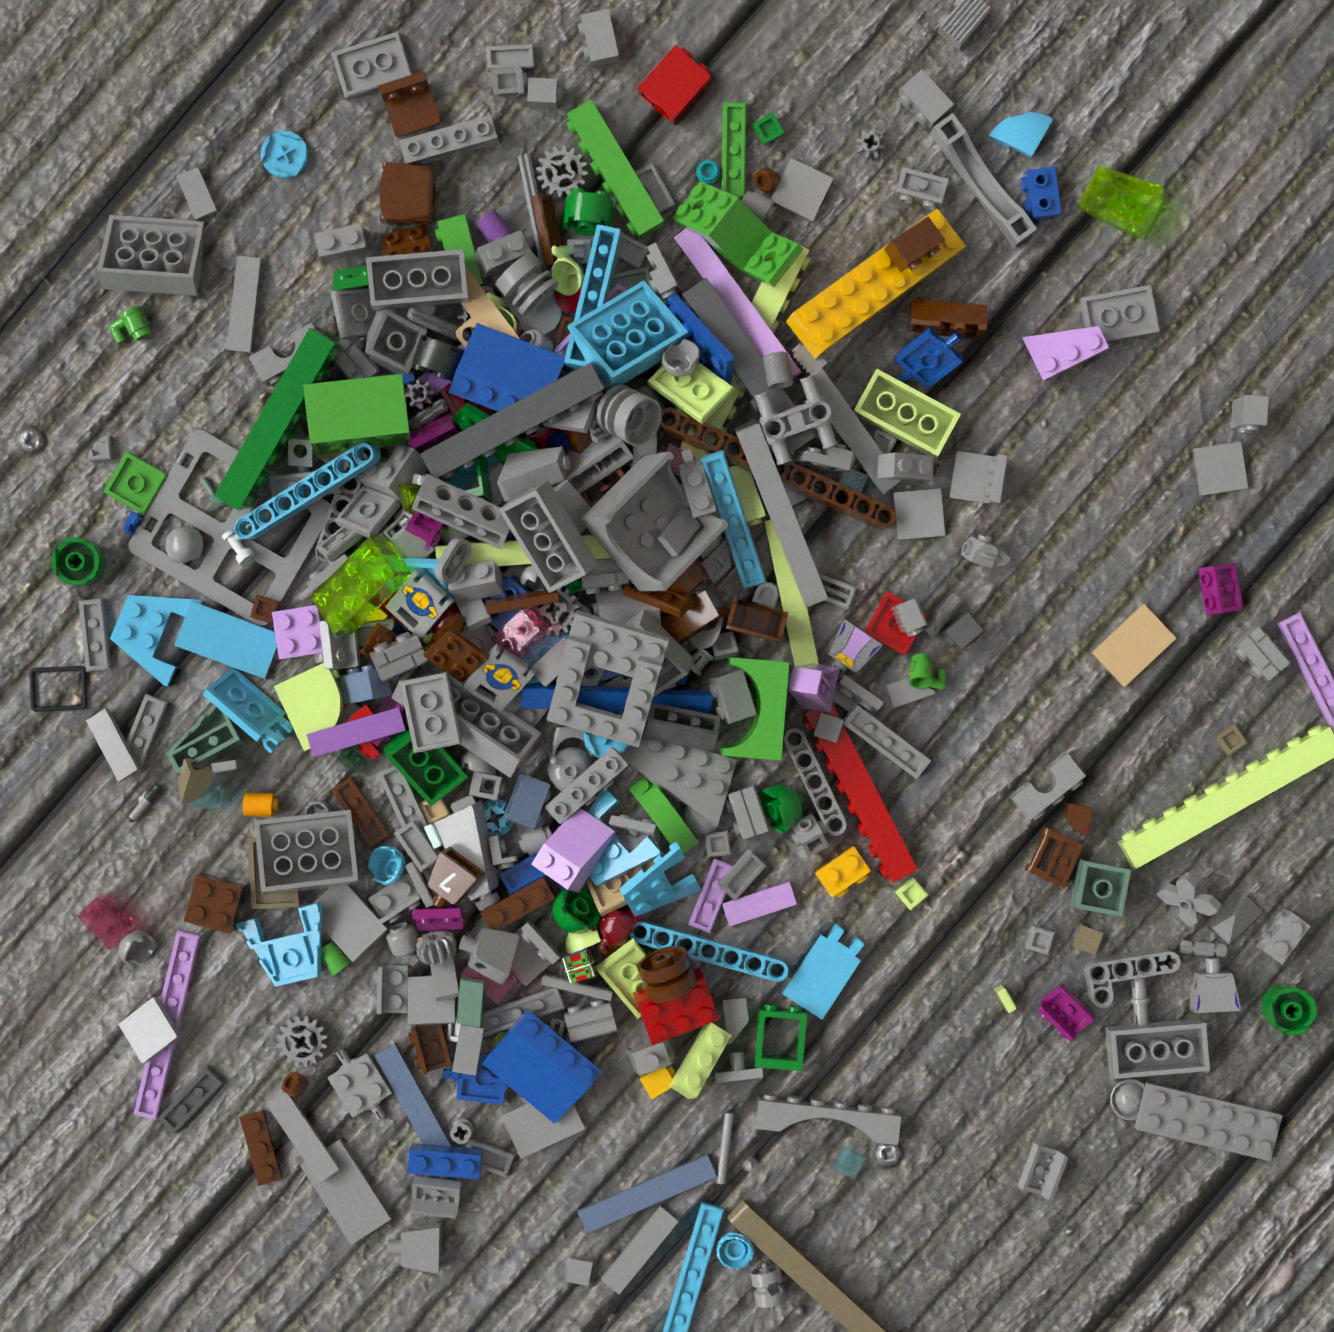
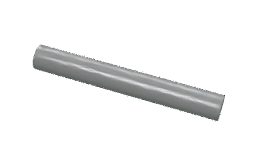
M725 1112L717 1184H726L734 1119L733 1112Z

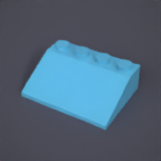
M645 281L640 282L568 325V330L586 362H594L607 386L605 388L607 391L615 385L625 384L661 362L662 355L669 345H679L682 340L687 339L688 335L685 327Z

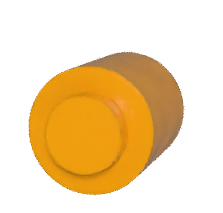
M245 792L243 797L244 816L274 817V813H278L279 798H275L274 793Z

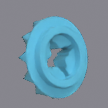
M491 799L484 802L483 809L486 821L492 816L491 808L496 814H503L508 803L500 799ZM502 818L499 819V828L495 822L486 823L489 836H503L513 826L512 822Z

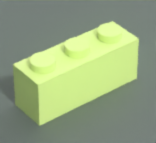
M713 1023L704 1025L669 1087L688 1099L697 1098L732 1035Z

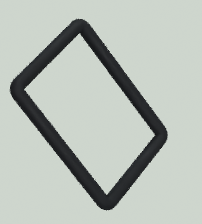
M85 667L32 668L29 671L32 711L83 710L87 708ZM81 671L83 705L36 707L34 673Z

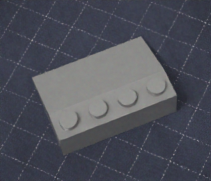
M110 215L97 269L102 289L197 296L202 269L204 221Z
M351 810L254 821L262 895L359 884Z

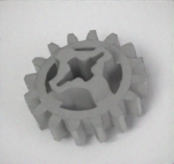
M565 145L562 146L561 151H558L556 146H554V153L552 154L545 151L546 159L539 158V163L542 167H536L537 173L542 174L537 177L538 182H544L541 186L542 190L544 191L549 188V195L552 197L556 192L559 199H562L564 193L567 196L571 194V190L578 188L579 185L585 186L586 183L582 178L588 177V172L583 171V169L587 168V163H580L583 159L582 154L575 156L574 148L567 152ZM563 157L562 160L553 161V160H555V159H557V158ZM573 162L578 168V174L571 169ZM563 168H566L567 175L562 174L560 177L557 170L562 171ZM547 170L553 174L552 182L546 176ZM567 183H570V184H571V185L566 186V187H561L562 185L567 184Z
M562 587L557 589L558 596L565 598L568 604H561L558 601L545 604L543 607H540L541 605L530 607L533 609V612L528 613V616L535 618L531 623L532 626L540 625L538 632L543 633L546 630L548 637H551L553 632H555L557 637H561V631H565L567 634L570 633L568 627L572 626L575 611L581 609L578 604H574L577 601V597H569L571 593L568 589L562 592ZM554 605L558 609H560V611L556 612L555 618L551 613H549L550 611H553ZM566 615H569L567 620L562 624V620L564 619V617ZM548 618L552 627L545 625L541 619Z
M299 1014L295 1017V1022L292 1018H289L287 1020L288 1026L281 1025L280 1029L283 1033L276 1035V1038L281 1039V1042L277 1043L276 1047L283 1049L279 1054L280 1056H288L286 1063L294 1060L295 1067H298L300 1062H303V1065L307 1067L310 1062L309 1060L315 1064L318 1061L316 1055L322 1057L325 1054L321 1048L328 1047V1043L323 1042V1040L328 1038L329 1035L326 1033L322 1034L325 1025L318 1026V1018L312 1022L310 1021V1015L307 1014L304 1020H302ZM299 1025L307 1026L305 1029L302 1030L293 1028ZM314 1032L317 1036L318 1043L314 1041ZM302 1036L306 1038L303 1045L299 1044ZM287 1039L291 1042V1049L288 1046ZM305 1051H306L307 1053H311V1054L306 1055V1056L298 1055L300 1052H305Z

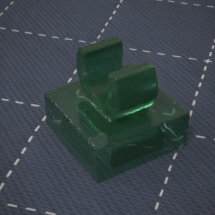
M359 744L344 748L337 757L340 762L354 773L368 759L360 752Z

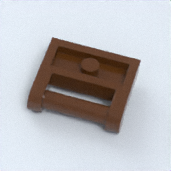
M1043 827L1041 832L1043 834L1030 864L1027 863L1024 870L1065 888L1084 845ZM1051 838L1057 840V843L1043 871L1038 867Z

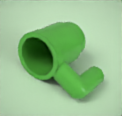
M136 306L123 312L119 319L109 325V329L117 344L126 341L120 330L124 326L135 341L143 340L152 334L150 324L141 306Z
M916 654L911 658L909 685L916 689L932 687L944 690L946 687V670L938 669L937 679L932 678L930 657L926 654Z
M333 941L321 949V961L332 976L352 962Z

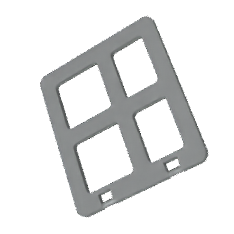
M195 430L190 435L179 458L174 463L140 526H138L131 538L129 550L139 558L259 626H265L269 623L250 618L254 603L217 583L214 577L228 552L233 549L228 541L223 540L222 535L228 530L234 529L236 522L254 509L264 489L267 487L271 488L270 477L264 486H260L257 489L256 494H258V498L253 506L240 511L233 508L225 522H220L180 498V494L205 452L214 455L229 465L232 464L239 452L203 430ZM189 453L194 456V459L187 469L181 466ZM270 468L267 472L270 476L280 475ZM321 498L306 508L311 512V516L289 555L285 558L251 539L240 541L245 548H251L254 551L255 555L252 560L276 574L265 597L280 601L281 604L322 532L331 506L328 501ZM169 514L176 515L214 538V543L199 569L195 570L184 563H177L171 560L167 553L153 545L155 537ZM151 517H153L158 522L152 532H149L145 527Z

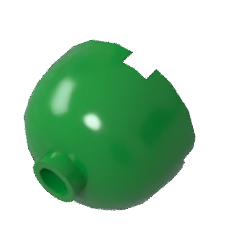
M776 784L762 790L764 793L760 794V802L765 817L767 818L770 815L774 822L770 824L776 832L782 834L796 826L802 819L804 799L799 792L796 793L788 785Z
M583 887L579 893L566 888L561 891L554 900L552 913L558 926L568 933L581 934L597 925L600 920V913L593 903L594 899L591 893Z

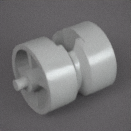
M763 1262L761 1267L750 1271L752 1285L757 1288L754 1291L757 1307H770V1310H775L774 1306L786 1302L784 1286L780 1285L783 1281L782 1272L778 1265H767L766 1262Z

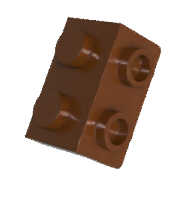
M442 1024L412 1026L411 1032L408 1033L411 1046L416 1048V1067L418 1070H422L423 1075L428 1074L429 1071L453 1064Z

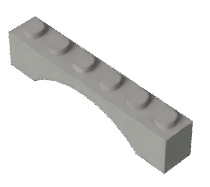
M952 113L935 125L930 133L1010 245L1015 248L1033 235L1037 228L1025 211L1015 203L990 173L977 153L967 131L956 116Z
M764 1093V1096H758L755 1120L756 1129L780 1132L789 1125L802 1120L831 1118L857 1127L876 1143L898 1145L901 1115L893 1107L884 1106L879 1110L872 1109V1106L868 1104H858V1107L849 1106V1103L842 1101L826 1104L825 1100L811 1099V1102L801 1101L802 1098L797 1096H788L787 1099L778 1098V1095Z

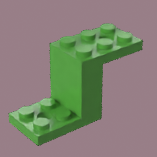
M701 181L692 189L689 197L678 207L676 214L672 217V220L678 225L703 236L736 270L772 287L777 285L804 250L798 243L771 232L738 197Z

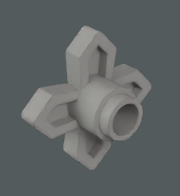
M1189 872L1179 877L1176 886L1168 883L1157 892V896L1165 904L1180 907L1179 918L1189 927L1199 922L1202 917L1201 913L1211 916L1217 913L1222 906L1213 895L1207 894L1208 886L1206 882L1201 878L1193 877Z

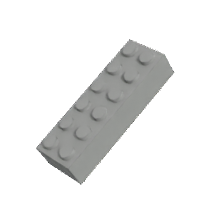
M428 660L427 663L405 673L399 680L391 698L404 706L400 686L401 681L445 673V671ZM449 675L463 742L461 745L508 777H511L533 750L541 732L505 708L500 712L463 689L462 682Z

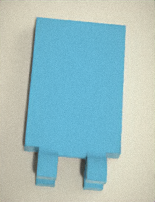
M234 667L209 686L203 693L204 697L256 742L262 739L264 748L269 753H272L277 748L279 742H284L290 736V732L294 730L291 722L284 718L286 712Z
M836 923L827 937L822 934L819 935L782 992L783 995L820 1019L824 1018L860 963L861 959L856 957V955L864 946L863 941L856 936L849 947L840 943L838 940L844 933V928Z

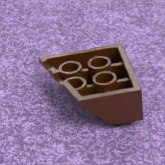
M917 297L910 302L906 331L923 333L928 328H932L939 336L950 337L957 331L958 334H961L962 339L977 341L987 330V305L954 303V301L950 300L931 301L928 297Z

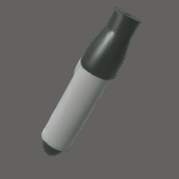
M155 784L149 791L146 790L139 797L138 805L129 815L128 820L130 823L137 821L147 807L155 800L158 792L162 789L161 786Z

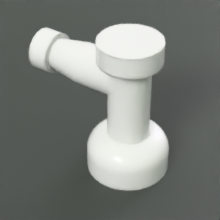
M248 524L246 526V532L250 534L252 531V525ZM230 529L222 535L223 540L228 541L236 551V561L239 565L245 564L254 557V551L242 545L240 541L243 539L236 535L234 529Z

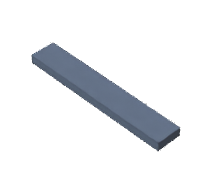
M394 1043L374 1054L422 1144L452 1146L397 1044Z
M707 1153L585 1206L577 1212L586 1233H589L716 1178L717 1174Z

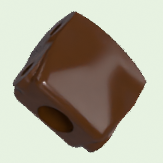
M383 163L380 184L381 223L387 225L433 224L436 194L435 168L406 163Z
M733 598L726 629L781 643L789 612Z

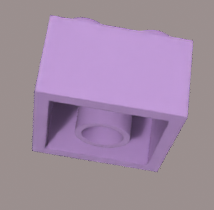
M313 605L272 612L279 659L323 653L319 622L328 620L326 605Z

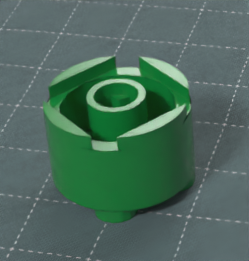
M580 188L572 189L571 194L566 197L563 227L568 230V226L574 228L573 233L585 236H594L597 224L611 227L613 201L609 198V193L605 191L588 193Z
M73 537L65 539L55 548L51 557V566L56 576L66 584L89 586L103 577L106 569V557L100 545L91 540ZM82 559V564L76 565V561Z
M1287 983L1278 984L1263 994L1261 1009L1264 1019L1270 1026L1284 1034H1302L1310 1028V1025L1316 1019L1317 1006L1314 999L1306 991L1295 985ZM1291 1005L1292 1008L1288 1010L1289 1013H1286V1009H1288V1006Z

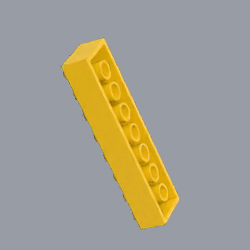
M938 209L927 215L945 239L939 246L941 250L933 257L929 258L926 255L921 259L922 263L914 270L910 271L907 268L900 272L884 250L886 248L884 246L793 312L787 319V324L814 359L824 354L948 263L966 247Z

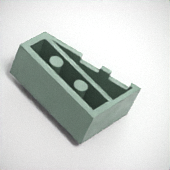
M213 705L166 754L176 774L180 775L184 758L196 760V765L204 767L246 744L247 741L240 727Z

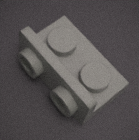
M355 620L320 621L325 669L343 670L359 667L360 657Z
M846 675L842 676L836 684L833 702L847 712H850L857 703L873 715L884 703Z
M408 872L396 883L386 886L368 898L380 916L382 924L386 921L391 924L401 917L399 912L405 908L411 911L421 904L419 900L421 896Z
M380 964L378 970H374L373 984H377V994H373V1008H377V1014L408 1012L409 965Z

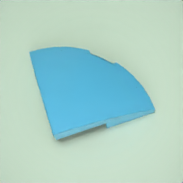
M1032 112L1015 117L1010 116L1000 122L988 137L1008 149L1011 147L1031 158L1053 118Z

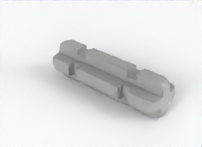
M444 399L437 400L432 406L430 405L409 420L411 429L416 431L422 428L425 424L440 416L441 413L446 412L449 406Z
M1188 940L1180 942V952L1183 954H1191L1192 952L1194 955L1227 956L1228 949L1225 944L1216 943L1215 945L1198 941L1192 943Z

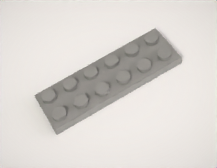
M1146 1082L1134 1128L1139 1131L1271 1161L1282 1115L1264 1109Z

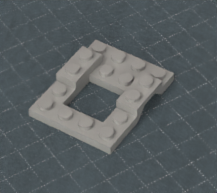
M576 610L557 676V683L547 721L639 748L670 638ZM587 664L633 677L623 716L577 703Z

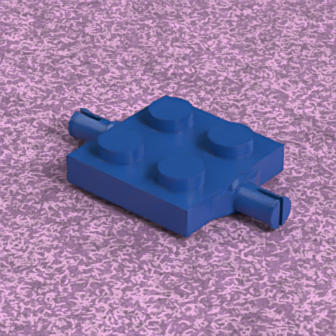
M928 328L895 354V361L905 371L896 379L904 384L913 379L920 382L927 389L963 362V356L953 348L955 344L962 340L961 334H958L956 331L949 338L944 339L932 328Z
M489 1053L479 1054L476 1076L452 1072V1069L443 1068L442 1078L456 1079V1099L503 1105L508 1085L482 1064Z

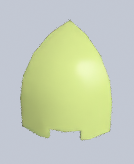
M595 925L581 934L568 933L565 943L567 954L601 942L602 938L597 926Z

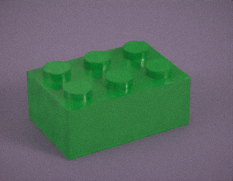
M409 726L406 728V731H402L383 746L385 756L430 806H433L468 778L466 768H461L460 761L448 747L414 753Z

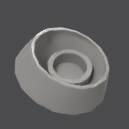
M1126 1079L1119 1082L1113 1088L1110 1104L1113 1111L1119 1117L1125 1120L1137 1119L1145 1084L1136 1079Z

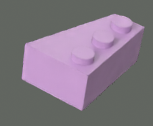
M1099 326L1022 337L1043 381L1110 349Z
M815 663L794 666L792 674L788 675L787 688H789L790 693L803 709L830 713L840 667Z

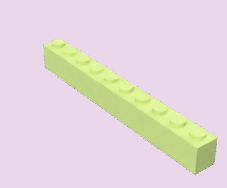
M803 246L801 247L804 250L777 285L772 287L762 282L751 303L773 334L779 324L776 321L779 312L784 314L790 302L786 299L789 292H795L800 282V279L797 278L800 270L805 271L811 258L807 257L809 249ZM734 372L731 385L734 387V393L705 421V423L724 432L727 430V428L723 427L726 419L731 420L736 412L737 407L734 406L737 397L742 399L744 395L736 384L738 378ZM690 426L687 432V435L689 436L694 435V429L692 426ZM710 434L706 435L707 443L714 446L716 442L715 437ZM682 442L678 451L681 454V451L691 449L694 461L709 454L685 442Z
M1321 725L1311 728L1307 731L1309 735L1303 738L1296 737L1288 741L1287 747L1282 750L1277 748L1266 754L1267 758L1261 762L1255 760L1247 764L1245 771L1241 773L1236 771L1225 777L1226 781L1220 785L1214 783L1204 789V794L1198 797L1193 795L1183 801L1185 804L1179 808L1174 806L1163 812L1164 816L1158 820L1152 818L1142 824V829L1136 832L1135 830H1130L1121 836L1123 839L1118 841V844L1131 867L1135 869L1141 867L1333 759L1334 733L1331 728L1321 727Z

